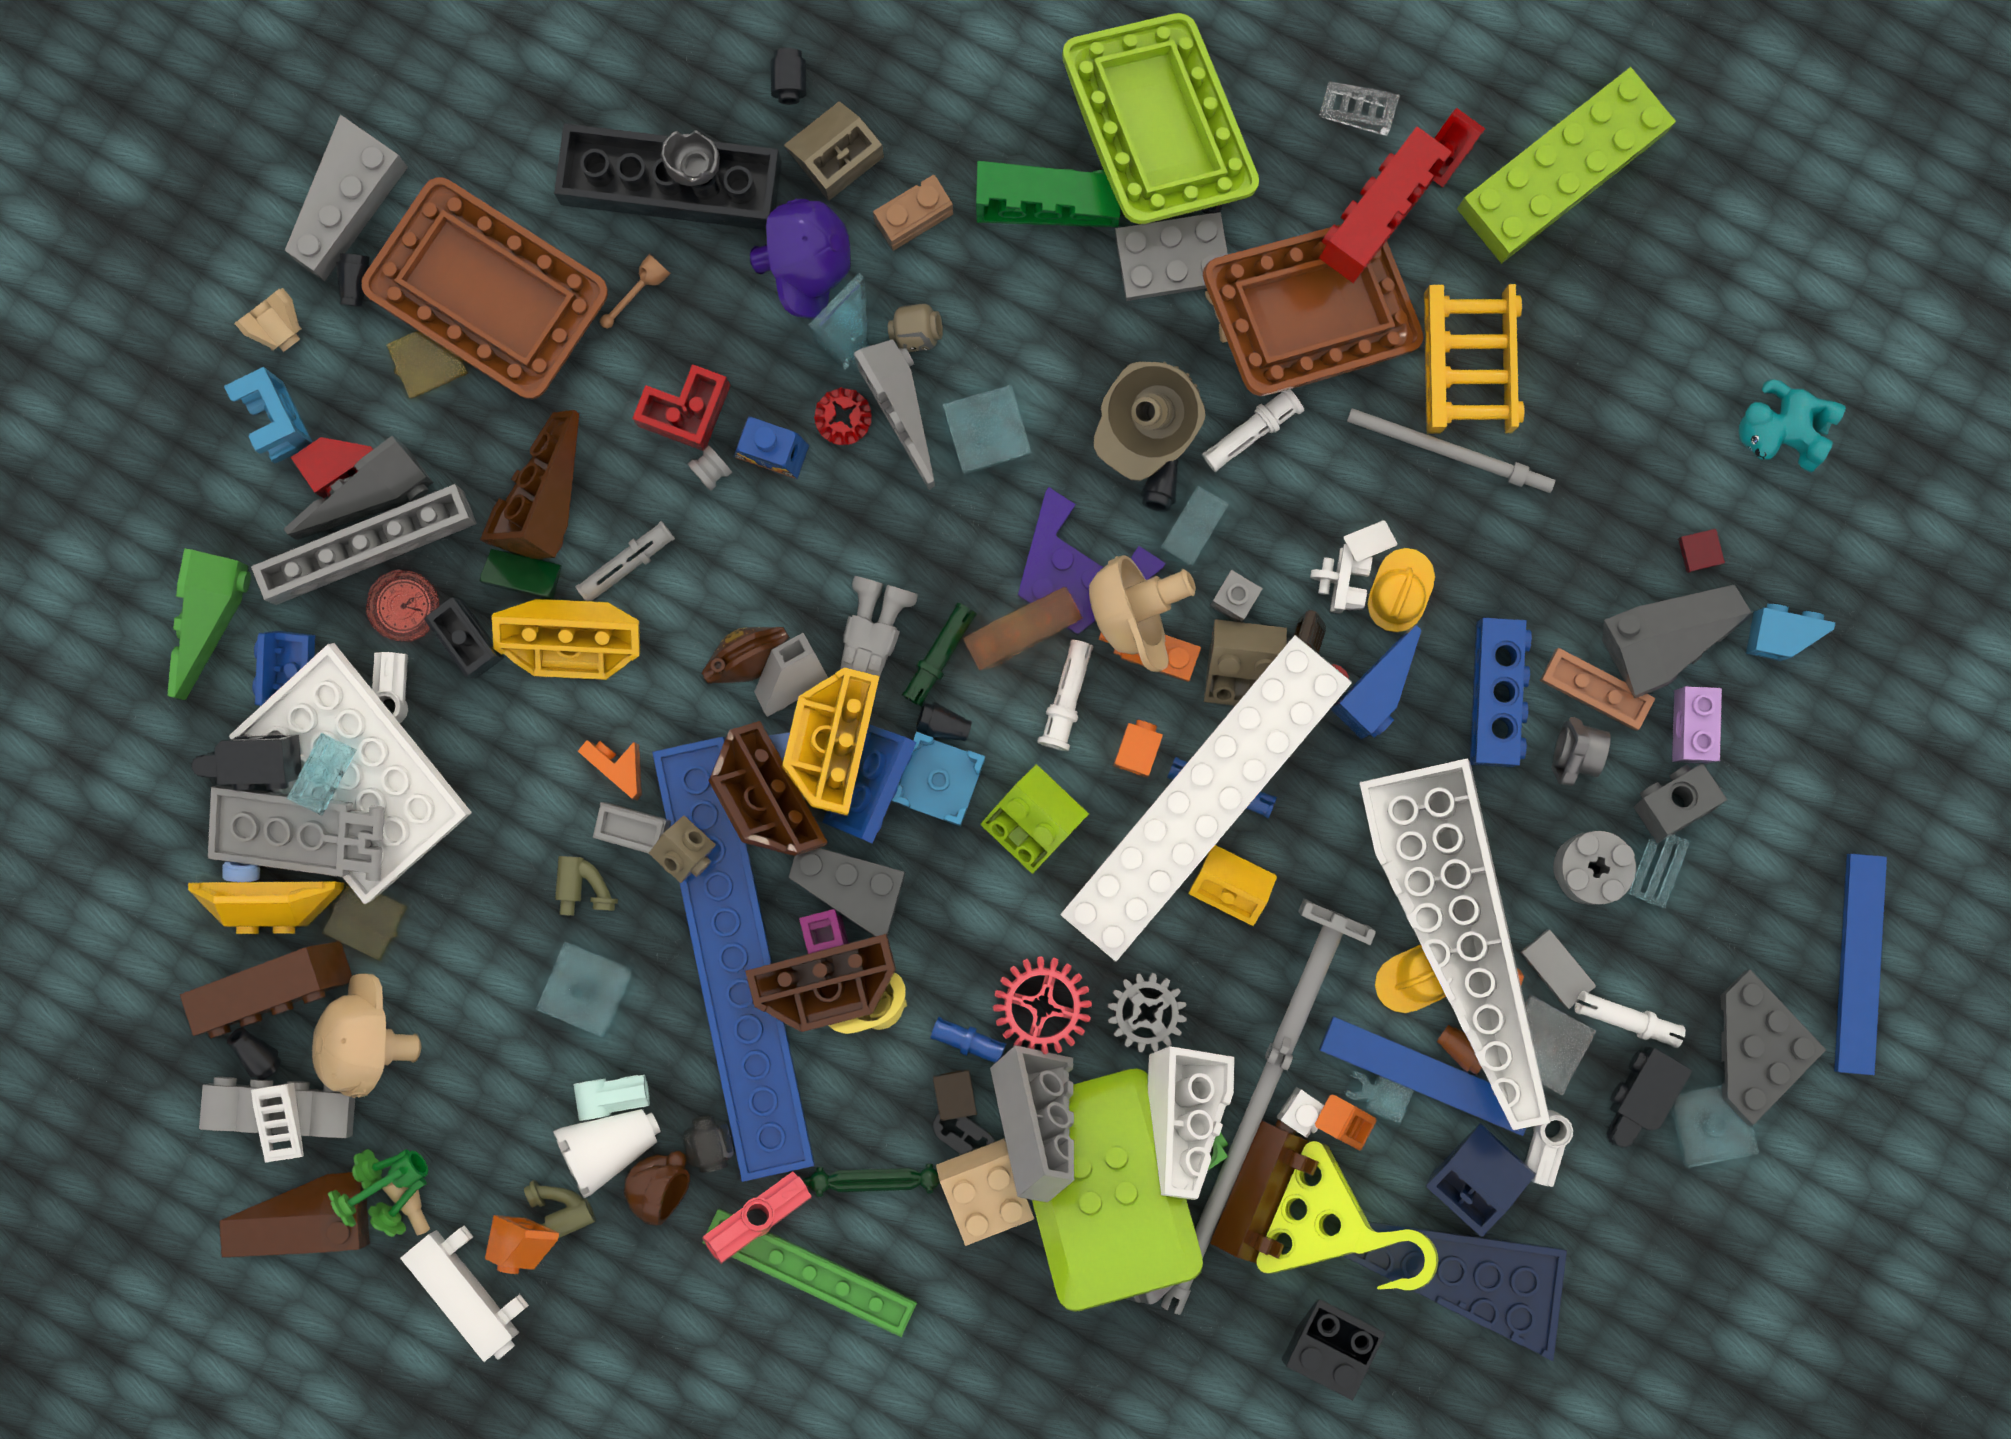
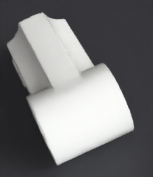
M393 652L374 653L372 690L382 702L391 698L394 700L395 711L392 715L401 723L408 713V705L405 701L408 655Z
M1548 1110L1550 1122L1558 1120L1560 1131L1556 1136L1549 1138L1545 1134L1547 1124L1533 1126L1534 1134L1525 1164L1536 1173L1535 1177L1531 1180L1532 1182L1553 1187L1565 1146L1573 1137V1128L1567 1118L1553 1110Z

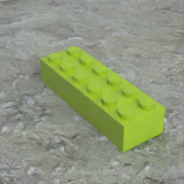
M1630 67L1464 197L1457 210L1502 264L1666 135L1676 121Z

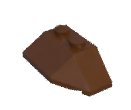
M761 721L729 730L708 781L740 840L743 843L793 856L825 846L828 843L800 791L782 768L783 761Z
M883 934L746 970L745 972L754 1007L767 1012L800 1032H805L873 1014L896 971L888 936Z

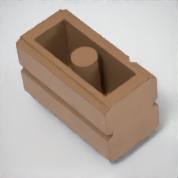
M932 175L922 181L921 186L915 185L874 210V222L890 248L894 251L952 216L953 204L935 175Z

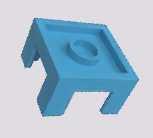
M265 367L224 386L230 400L235 402L241 399L250 414L256 415L265 410L272 423L250 433L249 439L255 451L259 454L268 451L273 463L276 464L313 443L284 382Z
M916 732L913 740L916 742V745L913 749L911 760L903 772L892 802L961 827L985 762V756L969 750L967 752L936 741L933 737Z

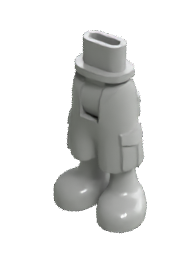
M854 576L852 588L858 594L857 615L848 616L843 634V643L845 645L840 670L845 667L881 676L886 660L893 653L900 633L896 627H893L895 619L904 607H912L916 604L918 594L887 585L879 620L873 623L871 619L874 607L881 595L884 584Z

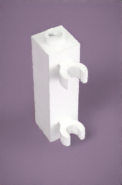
M465 1225L446 1240L437 1230L428 1234L400 1259L483 1362L492 1355L499 1360L515 1346L511 1339L519 1333L511 1320L528 1307L529 1304L519 1294L502 1309L499 1308L455 1253L474 1237Z

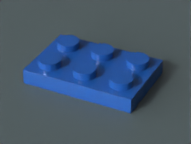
M869 724L848 815L827 811L822 823L873 844L876 834L882 827L883 818L890 802L897 792V786L903 772L911 760L916 742Z

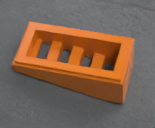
M1330 1095L1315 1122V1126L1360 1151L1369 1137L1377 1118L1335 1095Z

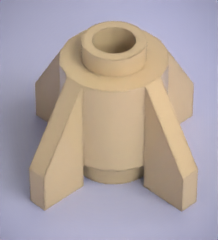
M284 288L275 291L266 300L234 323L243 335L270 347L272 351L279 347L283 352L300 340L296 333L302 329L298 324L293 300Z

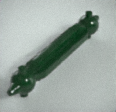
M926 1164V1168L921 1172L911 1168L838 1170L830 1175L824 1172L823 1167H817L816 1172L810 1177L802 1179L806 1187L816 1192L817 1197H822L823 1192L827 1191L828 1188L837 1192L912 1190L921 1185L926 1189V1193H933V1189L940 1184L938 1172L933 1168V1164Z

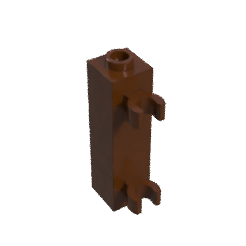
M1277 1119L1275 1126L1261 1121L1210 1244L1237 1258L1256 1264L1259 1252L1279 1259L1284 1244L1266 1235L1294 1170L1297 1169L1312 1176L1314 1175L1319 1162L1301 1154L1305 1145L1309 1142L1308 1140L1295 1135L1297 1131L1281 1120Z

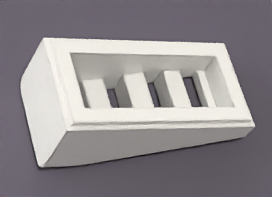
M294 1083L252 1089V1103L265 1163L303 1157ZM282 1098L283 1104L272 1106L267 1104V1099ZM285 1112L286 1118L270 1121L269 1113ZM288 1126L289 1133L271 1134V1128ZM291 1141V1148L273 1149V1143Z

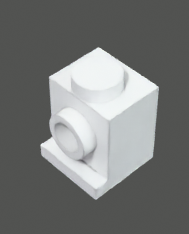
M1296 1087L1276 1118L1308 1138L1311 1132L1314 1134L1318 1130L1315 1122L1324 1105Z

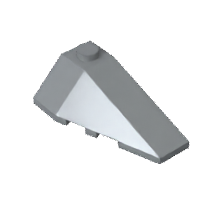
M893 339L859 349L854 352L859 372L929 490L935 487L934 477L910 369L914 362L906 348H898Z

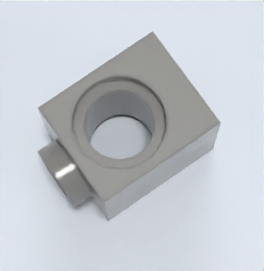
M1231 570L1210 607L1235 622H1243L1263 588Z

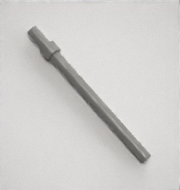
M1351 408L1347 419L1349 423L1506 477L1509 483L1520 487L1525 484L1551 493L1555 484V479L1529 471V466L1517 462L1512 465Z

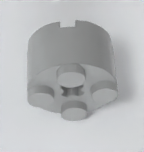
M1592 831L1575 835L1560 846L1554 859L1553 872L1562 891L1571 900L1587 905L1607 904L1619 900L1630 889L1635 878L1636 863L1632 848L1620 837L1605 831ZM1590 862L1597 863V866L1600 867L1599 874H1594V871L1588 868Z

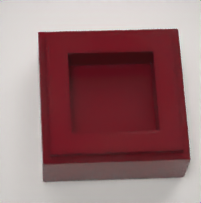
M1716 529L1678 538L1687 573L1725 563Z

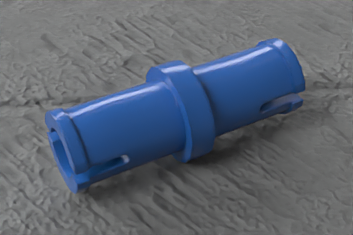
M938 1017L930 1037L932 1040L935 1039L960 1049V1053L967 1056L970 1053L993 1063L1002 1058L1007 1045L1005 1042L1002 1043L977 1033V1029L970 1026L969 1029H966L941 1017Z

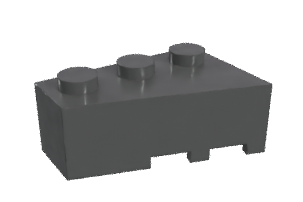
M817 848L794 857L789 878L872 935L887 934L888 936L906 872Z

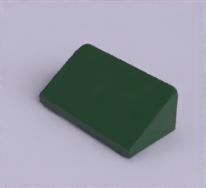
M491 549L479 581L485 585L553 600L562 565Z

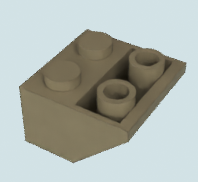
M840 101L784 144L786 150L828 201L884 158L883 146L861 118Z
M1215 619L1209 650L1204 702L1235 706L1287 645V628Z

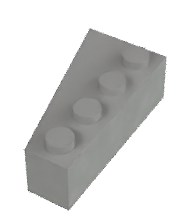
M340 115L285 251L296 262L325 281L336 267V262L340 261V253L347 252L408 166L397 153Z

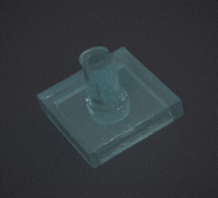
M564 942L536 1010L600 1037H605L633 969L569 942Z

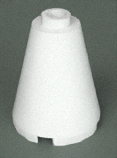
M642 1109L574 1124L553 1131L572 1176L576 1178L577 1187L583 1198L592 1195L656 1144L657 1139L655 1135L661 1132L652 1112L645 1115Z

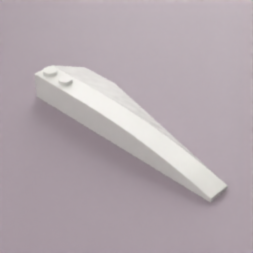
M1467 758L1360 782L1375 854L1512 1129L1517 1130L1550 1123L1528 1016L1470 761Z

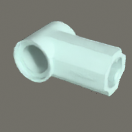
M645 1074L606 1081L605 1078L573 1084L579 1121L612 1115L611 1112L650 1105L649 1088Z

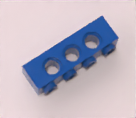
M1482 618L1476 622L1470 747L1471 765L1515 767L1520 765V759H1525L1527 743L1526 738H1521L1522 723L1527 722L1528 703L1523 702V687H1528L1530 668L1524 665L1525 651H1530L1532 640L1531 630H1526L1527 620ZM1498 648H1504L1509 651L1511 655L1509 666H1502L1496 661L1495 653ZM1496 684H1503L1508 688L1510 696L1506 703L1500 702L1495 698L1493 691ZM1496 719L1502 720L1508 727V733L1504 739L1496 737L1492 732V724Z

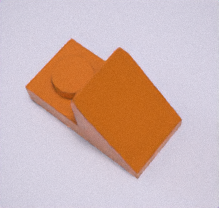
M587 740L580 747L578 752L634 800H638L641 797L639 744L633 742L616 763L612 760L616 754L601 741L595 745Z

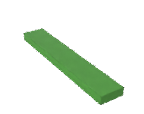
M718 1208L707 1233L733 1214ZM769 1231L767 1234L757 1237L732 1256L747 1265L902 1337L917 1304V1301Z

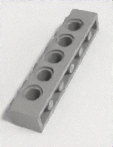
M454 484L251 566L263 599L278 605L469 528L477 523L464 491Z

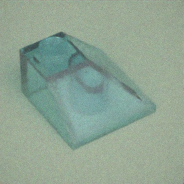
M860 273L809 324L814 342L844 370L850 364L856 366L854 352L869 345L868 293L865 278Z

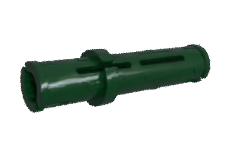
M956 603L953 612L924 660H919L916 664L918 670L906 690L902 693L904 698H909L910 702L922 707L936 680L941 681L944 676L942 670L972 620L976 617L977 614L974 611H968L970 608Z

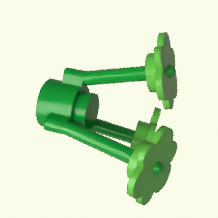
M369 1149L355 1154V1165L352 1168L354 1179L361 1182L364 1190L352 1198H349L346 1194L341 1196L337 1190L329 1192L328 1196L332 1201L331 1205L334 1212L346 1226L353 1227L356 1225L353 1214L356 1213L354 1205L390 1183H393L397 1188L408 1187L393 1207L383 1202H378L375 1206H371L368 1209V1213L372 1217L370 1222L375 1229L384 1231L390 1237H394L396 1234H403L406 1231V1226L401 1221L402 1217L399 1211L417 1190L427 1184L423 1178L428 1175L426 1161L418 1152L409 1151L408 1149L380 1162ZM391 1166L388 1175L382 1178V1169Z

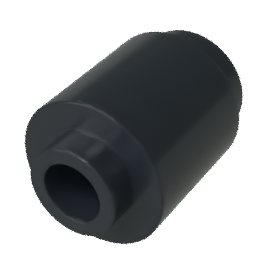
M795 48L775 50L774 58L770 61L771 96L777 98L781 104H797L801 98L807 95L806 60L802 58V51Z

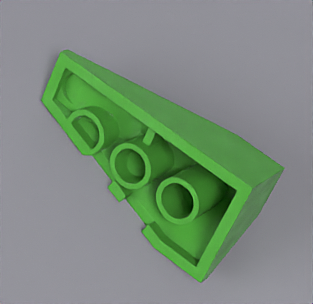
M184 548L176 597L183 598V608L179 617L174 618L173 630H176L177 638L180 641L179 646H175L171 653L167 696L181 700L187 699L240 605L243 592L246 593L249 589L251 574L248 571V565L237 560Z

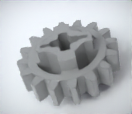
M1140 973L1136 974L1135 984H1131L1127 979H1124L1122 982L1125 990L1121 992L1114 989L1112 992L1118 998L1117 1003H1108L1107 1006L1116 1013L1115 1016L1108 1018V1023H1118L1119 1027L1113 1033L1115 1037L1125 1034L1127 1037L1124 1045L1129 1047L1135 1041L1137 1042L1139 1052H1143L1146 1044H1150L1153 1052H1157L1158 1042L1163 1041L1167 1046L1172 1045L1168 1036L1171 1033L1180 1036L1182 1032L1176 1027L1177 1022H1186L1187 1020L1186 1017L1179 1015L1178 1010L1186 1007V1002H1176L1175 997L1181 992L1179 988L1169 991L1167 988L1170 980L1165 978L1158 984L1156 983L1157 977L1154 973H1151L1148 981H1144ZM1153 988L1162 994L1155 998L1144 997L1139 989ZM1129 998L1132 1002L1131 1015L1123 1020V1005L1126 999ZM1161 1002L1152 1013L1154 1016L1153 1021L1149 1022L1144 1018L1133 1023L1141 1013L1139 1007L1141 1004L1144 1003L1150 1007ZM1170 1005L1171 1018L1169 1024L1165 1027L1162 1023L1163 1010ZM1139 1027L1150 1028L1155 1036L1141 1037L1135 1035L1132 1031Z

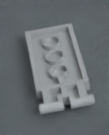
M229 786L211 787L208 859L344 877L349 875V871L366 873L365 879L368 881H380L382 848L371 846V840H383L385 808L382 806H370L369 812L353 810L352 802L252 789L235 791Z

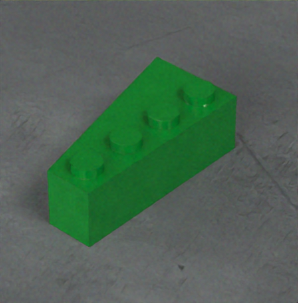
M977 161V223L1119 226L1120 206L1104 170L1083 172L1073 169H1054Z

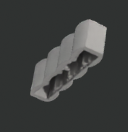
M214 1077V1083L204 1084L202 1087L199 1129L259 1133L251 1090L273 1086V1080L251 1079L250 1085L236 1084L237 1078ZM287 1081V1084L294 1083L301 1136L348 1138L353 1135L355 1098L345 1096L339 1091H332L325 1085L323 1090L309 1089L310 1082ZM282 1098L267 1099L268 1106L283 1104ZM284 1111L269 1113L270 1121L286 1118ZM288 1126L271 1128V1134L289 1133Z

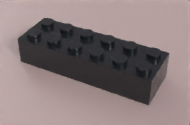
M573 124L563 125L554 191L556 198L562 206L766 230L768 216L776 209L782 164L778 149L714 142L720 156L717 173L707 183L686 186L677 183L668 175L662 161V145L669 136Z

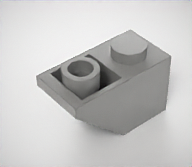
M804 633L777 646L770 652L754 691L767 717L785 709L788 705L797 701L800 695L828 678Z

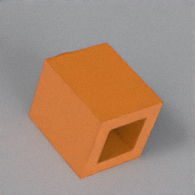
M1137 720L1135 725L1128 723L1113 766L1147 778L1163 734L1156 732L1157 726L1142 720Z

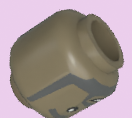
M928 304L898 307L894 313L893 320L888 322L890 340L893 339L899 348H906L908 352L933 349L937 341L941 340L943 336L940 313L934 311Z

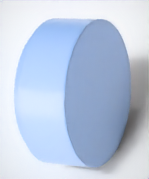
M226 861L222 865V878L231 882L256 881L260 879V866Z

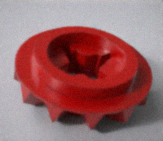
M840 387L831 392H826L816 405L814 419L819 433L827 441L837 445H849L862 439L868 432L872 413L867 399L856 390ZM835 404L844 411L853 409L849 415L852 428H849L842 421L832 423L833 419L837 416Z

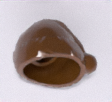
M681 1151L672 1152L668 1156L656 1154L644 1158L629 1170L625 1178L624 1195L629 1208L645 1224L654 1226L663 1224L680 1204L689 1188L690 1174L684 1168L687 1159L686 1155Z

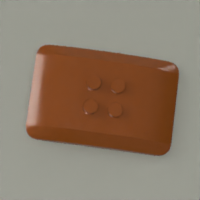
M443 177L431 179L424 185L362 278V290L371 301L525 399L538 398L547 390L604 305L608 296L606 283L599 275L457 184Z
M1331 227L1217 257L1206 264L1203 270L1204 283L1242 380L1251 393L1258 396H1266L1411 353L1421 346L1423 331L1387 241L1354 284L1319 259L1326 247L1321 241Z

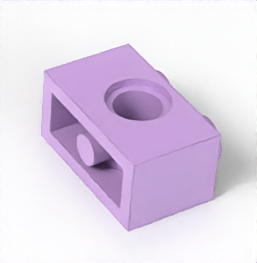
M1685 686L1674 690L1672 762L1709 764L1720 761L1722 688Z

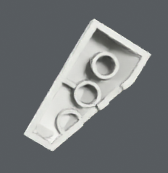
M1171 1046L1149 1054L1148 1096L1161 1195L1191 1200L1198 1199L1211 1162L1210 1152L1215 1137L1220 1135L1223 1126L1220 1122L1225 1107L1230 1105L1234 1093V1057Z

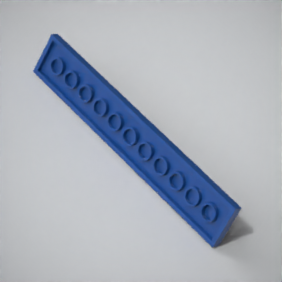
M718 737L654 751L652 754L666 819L671 820L670 827L682 816H686L716 844L708 855V858L711 860L708 867L698 877L693 874L689 875L680 883L741 1180L744 1182L812 1167L815 1163L786 1025L767 1012L754 1007L745 972L746 970L772 964L748 845L740 840L708 781L725 741V737Z

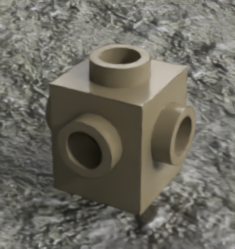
M682 816L661 835L649 854L668 873L682 883L691 874L698 877L711 863L708 855L716 844L686 816Z

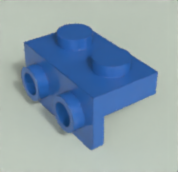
M270 631L258 634V639L254 646V656L257 659L256 676L252 685L255 705L262 706L314 657L315 635L284 631Z

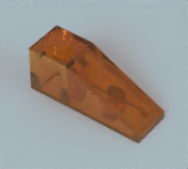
M1063 587L993 621L964 637L963 640L979 671L988 670L1082 620L1083 617L1067 587Z

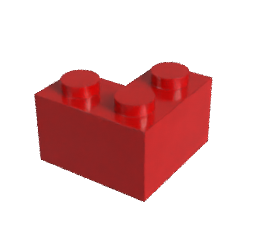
M692 364L680 397L645 385L632 419L640 428L703 451L708 445L731 385L726 376Z

